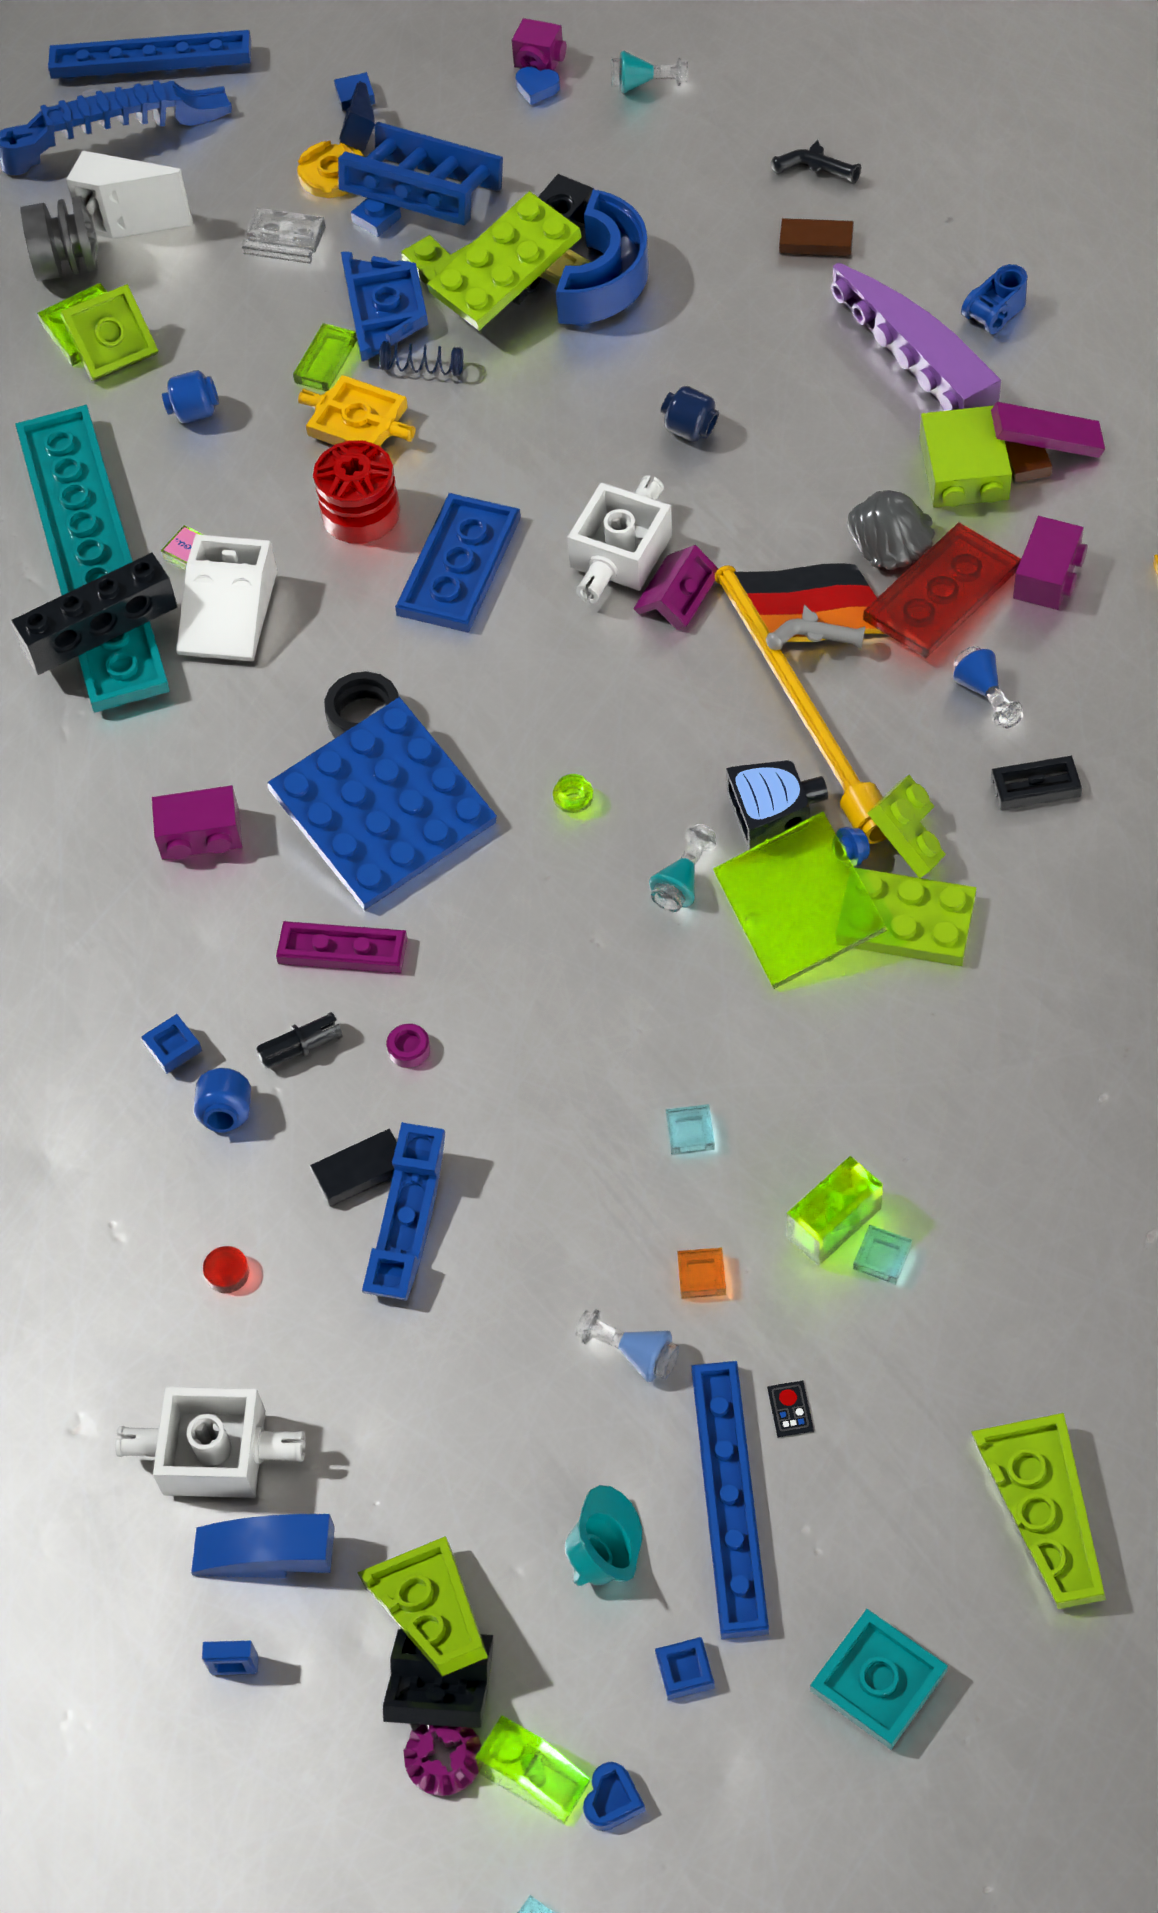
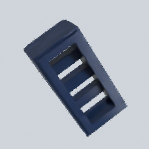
M360 81L357 83L348 105L339 139L345 145L364 151L374 129L375 118L367 85Z

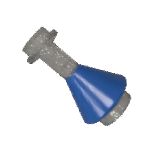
M972 646L963 650L954 660V681L988 699L996 711L993 715V722L996 725L1002 726L1005 729L1015 726L1023 717L1021 712L1022 705L1019 701L1009 702L999 688L995 653L989 649H981L979 646Z

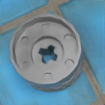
M82 196L72 197L74 214L70 215L64 199L58 200V217L51 218L45 203L21 207V219L34 275L38 282L60 278L62 274V260H68L74 275L80 274L78 257H84L88 272L98 270L97 255L99 248L92 216L86 209Z

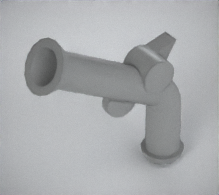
M804 604L802 619L797 618L786 621L773 633L767 635L766 643L770 649L780 650L783 644L791 637L800 634L807 636L812 642L827 639L853 644L861 650L865 626L855 629L817 622V614L810 611Z

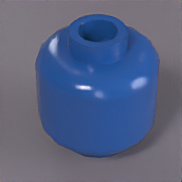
M199 370L171 377L167 383L168 392L162 394L167 414H175L177 419L183 424L212 416L215 406L219 405V398L212 377H205Z
M230 1068L212 1069L202 1074L196 1083L194 1115L198 1122L206 1128L220 1133L229 1132L242 1126L248 1119L250 1111L251 1085L248 1079L240 1072Z

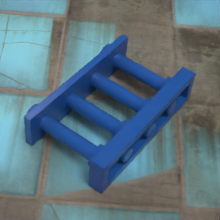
M381 122L375 124V149L367 157L349 152H344L338 157L339 190L463 226L471 220V196L478 186L498 192L502 189V156ZM386 159L400 164L398 166H394L391 164L384 163L383 161ZM418 168L431 173L429 175H426L419 172H415L414 170ZM449 177L463 182L461 184H457L454 182L447 181L445 179Z

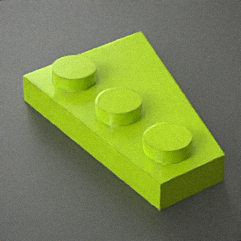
M446 1536L357 1572L364 1586L442 1676L488 1658Z

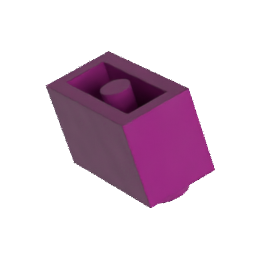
M1042 516L1037 517L1015 574L1013 599L1059 610L1064 595L1070 597L1073 592L1077 574L1073 573L1075 566L1082 567L1088 545L1082 543L1084 527Z
M233 785L152 797L154 837L162 860L171 858L184 859L192 855L212 852L224 853L232 849L243 848L239 806Z

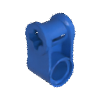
M1013 264L998 268L983 284L968 294L961 308L962 316L967 319L974 318L983 324L985 330L992 335L999 332L1026 305L1028 277L1026 271L1022 267Z

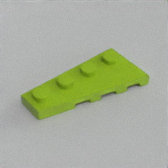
M1064 1413L971 1431L973 1440L1057 1608L1062 1609L1106 1600Z

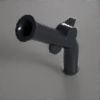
M818 140L811 146L810 150H794L779 157L775 156L771 161V167L776 173H782L783 170L798 164L809 165V169L812 171L824 170L847 178L852 184L857 182L861 173V164L851 165L825 156L824 148L820 146Z

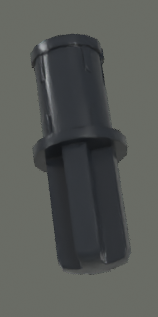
M330 1012L326 1016L299 1028L295 1024L291 1026V1031L258 1045L256 1050L260 1062L265 1068H271L300 1054L306 1057L309 1055V1050L336 1038L343 1037L340 1025H335L336 1017Z

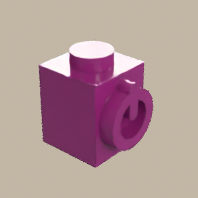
M523 18L511 40L514 67L516 68L534 67L540 71L545 69L554 71L558 62H562L566 55L567 44L562 39L561 25Z

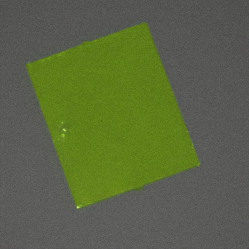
M824 811L772 838L766 839L765 842L713 868L774 989L825 962L832 961L835 957L887 931L881 916Z

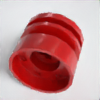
M356 440L335 444L321 454L314 466L313 479L325 529L335 539L355 544H365L379 540L391 532L399 520L400 503L395 487L394 468L389 454L379 445L368 441Z

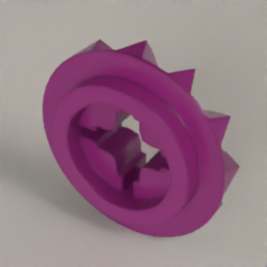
M422 1724L416 1730H411L409 1740L405 1749H403L405 1768L411 1781L422 1791L437 1796L452 1795L468 1787L478 1775L483 1759L479 1736L472 1728ZM436 1738L443 1742L446 1748L453 1746L456 1748L450 1754V1766L452 1768L450 1772L447 1771L446 1766H442L439 1760L432 1762L429 1760V1757L435 1754L434 1745L436 1744L434 1739Z

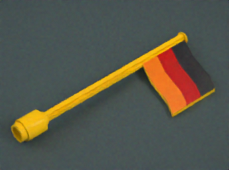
M818 564L780 571L736 572V569L730 565L720 567L715 573L716 583L721 584L844 789L845 792L840 800V807L853 829H861L867 836L869 844L879 843L887 839L867 814L883 798L882 794L874 783L860 782L781 649L776 651L770 649L767 646L766 637L786 621L797 618L802 619L804 604L810 611L817 614V622L855 629L865 626L864 634L897 635V628L855 564ZM797 634L791 637L787 642L812 641H810L805 635Z

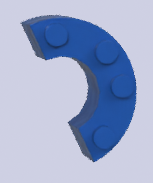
M595 189L592 191L584 213L586 246L601 251L603 255L587 264L564 267L556 289L558 323L585 326L589 323L614 316L631 305L646 285L649 274L645 223L640 214L629 203L613 194Z

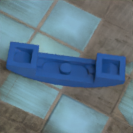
M401 1123L392 1161L394 1174L376 1249L372 1248L362 1288L364 1294L405 1301L409 1297L420 1265L432 1218L446 1133L444 1129Z

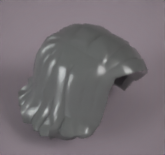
M891 490L878 491L868 497L866 501L857 505L848 515L847 525L863 557L870 561L871 565L875 568L885 567L887 570L893 571L899 567L912 565V561L921 558L923 552L932 547V539L935 536V531L931 528L933 524L932 518L928 514L923 513L909 496L901 492Z

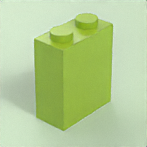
M993 406L921 413L919 440L933 508L956 507L984 502L993 503L1010 499L1012 472L1005 441L996 439L991 414Z

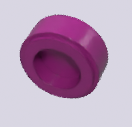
M416 1024L397 1026L389 1033L386 1041L391 1061L403 1068H413L421 1065L430 1054L431 1048L428 1034L422 1027Z

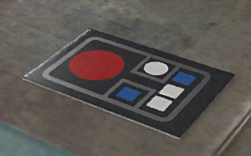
M803 1380L767 1386L777 1438L814 1432Z

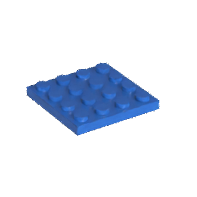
M400 697L267 782L268 790L364 911L495 824L497 815Z

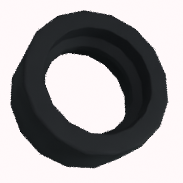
M368 671L351 673L338 679L329 688L324 699L328 728L333 737L337 738L358 724L346 721L340 716L341 710L348 703L360 698H374L388 705L399 698L398 691L392 681L381 674Z

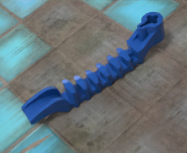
M157 80L153 81V84L141 86L140 83L134 84L133 88L128 89L116 87L115 91L107 93L97 91L96 95L86 98L82 95L77 96V100L70 102L61 100L58 101L59 105L51 107L42 105L40 106L41 111L28 124L5 128L0 131V168L8 175H21L28 172L31 166L40 164V154L49 147L56 146V131L62 130L65 137L70 140L74 139L73 127L80 125L85 134H92L91 122L99 121L104 129H110V118L117 116V119L123 126L129 125V114L135 113L136 118L142 125L148 124V110H152L154 121L161 127L166 125V107H174V115L179 123L186 126H194L219 119L231 113L232 104L226 96L224 86L203 90H189L179 86L174 81L160 83Z

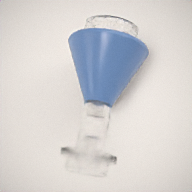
M597 1309L594 1312L586 1310L582 1314L575 1334L582 1338L583 1344L587 1345L592 1338H595L619 1349L646 1382H652L657 1376L664 1380L669 1377L680 1352V1346L672 1343L670 1331L624 1332L600 1321L601 1311Z

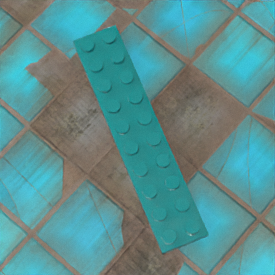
M87 404L15 423L61 595L133 562ZM150 621L78 656L94 713L170 692Z

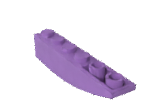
M841 263L833 265L831 290L835 299L839 303H844L849 308L857 322L865 325L874 334L877 342L882 347H886L896 357L903 369H908L917 378L922 389L930 392L940 402L944 411L994 406L996 402H999L1001 379L954 332L922 307L874 278Z

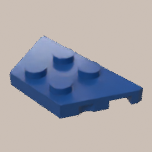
M341 252L362 361H367L379 354L383 341H389L391 346H393L396 342L398 343L428 325L416 263L401 260L390 261L387 258L373 256L371 262L353 259L352 252Z

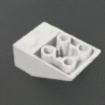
M82 151L66 179L71 199L72 197L82 196L84 205L92 216L95 232L98 236L119 238L190 226L193 222L180 168Z
M195 534L186 566L177 655L243 661L254 660L278 571L271 541Z

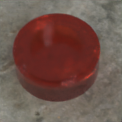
M222 1246L216 1248L207 1255L203 1263L205 1279L208 1285L217 1292H235L243 1287L248 1280L250 1273L248 1262L243 1252L235 1247Z

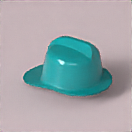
M599 1485L588 1492L583 1503L579 1521L566 1539L565 1553L574 1568L573 1582L577 1586H582L588 1582L594 1585H605L613 1580L627 1582L634 1577L636 1572V1564L642 1544L640 1518L626 1496L611 1486Z

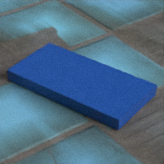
M449 493L395 606L396 615L469 633L521 519L520 509Z

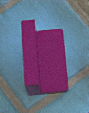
M697 545L671 553L664 559L633 609L639 615L657 609L676 630L687 627L715 582V573L718 568Z

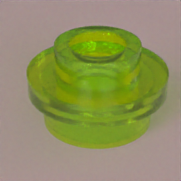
M567 774L561 777L553 789L555 805L567 813L584 811L593 801L594 795L591 784L578 774ZM573 794L578 795L576 797H568Z

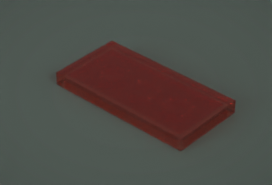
M958 522L864 610L863 620L924 658H927L1016 573L1021 558Z

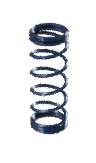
M383 341L380 346L379 365L381 370H390L396 361L398 369L403 372L410 361L412 370L415 373L421 370L424 363L429 374L435 372L438 363L444 375H447L450 371L453 376H460L462 373L464 355L461 347H454L452 349L451 364L445 373L441 362V346L438 347L437 361L433 371H429L426 344L424 345L423 357L418 370H415L413 366L412 343L409 344L408 359L403 369L400 368L398 362V343H395L394 356L390 367L391 344L389 341Z

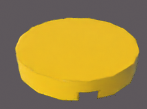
M322 141L310 146L301 154L298 160L297 173L299 183L305 191L317 197L334 198L349 194V192L339 190L338 157L344 152L364 157L363 153L341 142L340 145H331V141Z

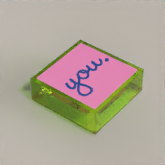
M184 525L162 548L163 559L186 570L195 534H203Z

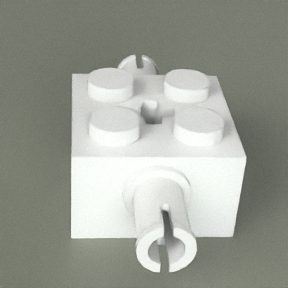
M644 476L635 493L600 482L567 537L570 567L586 573L576 588L577 595L586 602L592 593L593 595L589 603H597L609 581L639 591L641 590L672 537L671 505L657 501L664 491V485L658 478L654 477L648 486L651 476Z
M165 1387L159 1428H127L119 1426L116 1434L121 1436V1438H116L115 1448L118 1457H155L153 1476L163 1495L255 1498L259 1464L263 1460H297L298 1462H303L305 1453L301 1452V1450H305L306 1439L304 1431H264L265 1408L257 1389Z

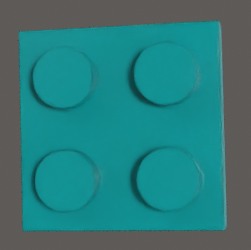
M866 1609L810 1684V1692L891 1750L945 1676L948 1665L869 1609Z

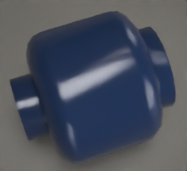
M690 386L681 387L675 394L669 392L660 410L661 413L665 414L664 425L666 430L690 442L698 441L701 437L707 438L714 429L719 417V411L715 409L714 399Z

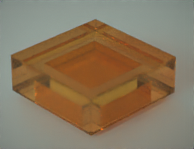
M722 1248L677 1251L681 1299L726 1295Z

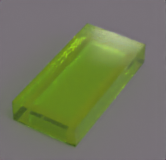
M323 323L293 373L294 382L328 391L357 342L356 331Z

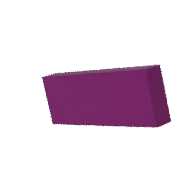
M996 402L991 409L996 439L1100 458L1105 451L1099 421L1002 402Z
M283 921L276 959L278 964L401 974L408 937L406 930Z

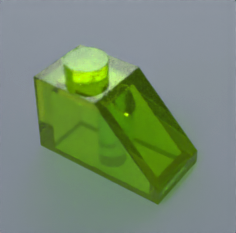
M503 1715L500 1716L475 1757L480 1775L564 1825L590 1783V1779L544 1739Z

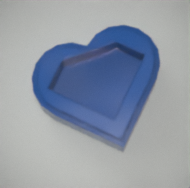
M525 67L516 73V87L530 105L549 98L560 90L559 75L553 70L545 69L540 71L534 67Z
M607 1762L596 1768L592 1775L593 1791L586 1796L583 1804L585 1819L592 1828L600 1831L610 1830L646 1811L645 1805L629 1773L622 1765L616 1762Z

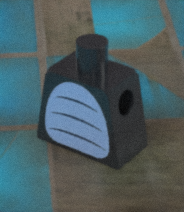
M789 760L726 768L727 793L750 853L806 830L810 826V804L828 800V790L824 778L819 776L800 781L794 763Z

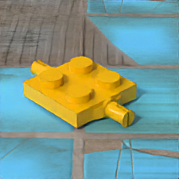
M341 375L333 388L322 395L305 388L299 394L298 402L300 404L315 408V413L305 425L307 435L335 445L349 440L368 441L381 446L392 435L411 442L415 436L416 428L414 426L398 422L408 408L405 396Z

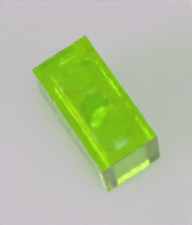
M849 1156L787 1212L786 1237L819 1266L881 1209L883 1184L854 1158Z

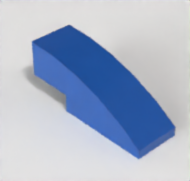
M287 1514L241 1518L197 1527L191 1574L192 1576L286 1578L287 1572L331 1573L335 1526L330 1514Z

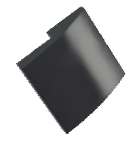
M398 1629L390 1658L391 1675L383 1702V1722L481 1728L490 1677L493 1635L480 1634L488 1658L442 1676L402 1629Z

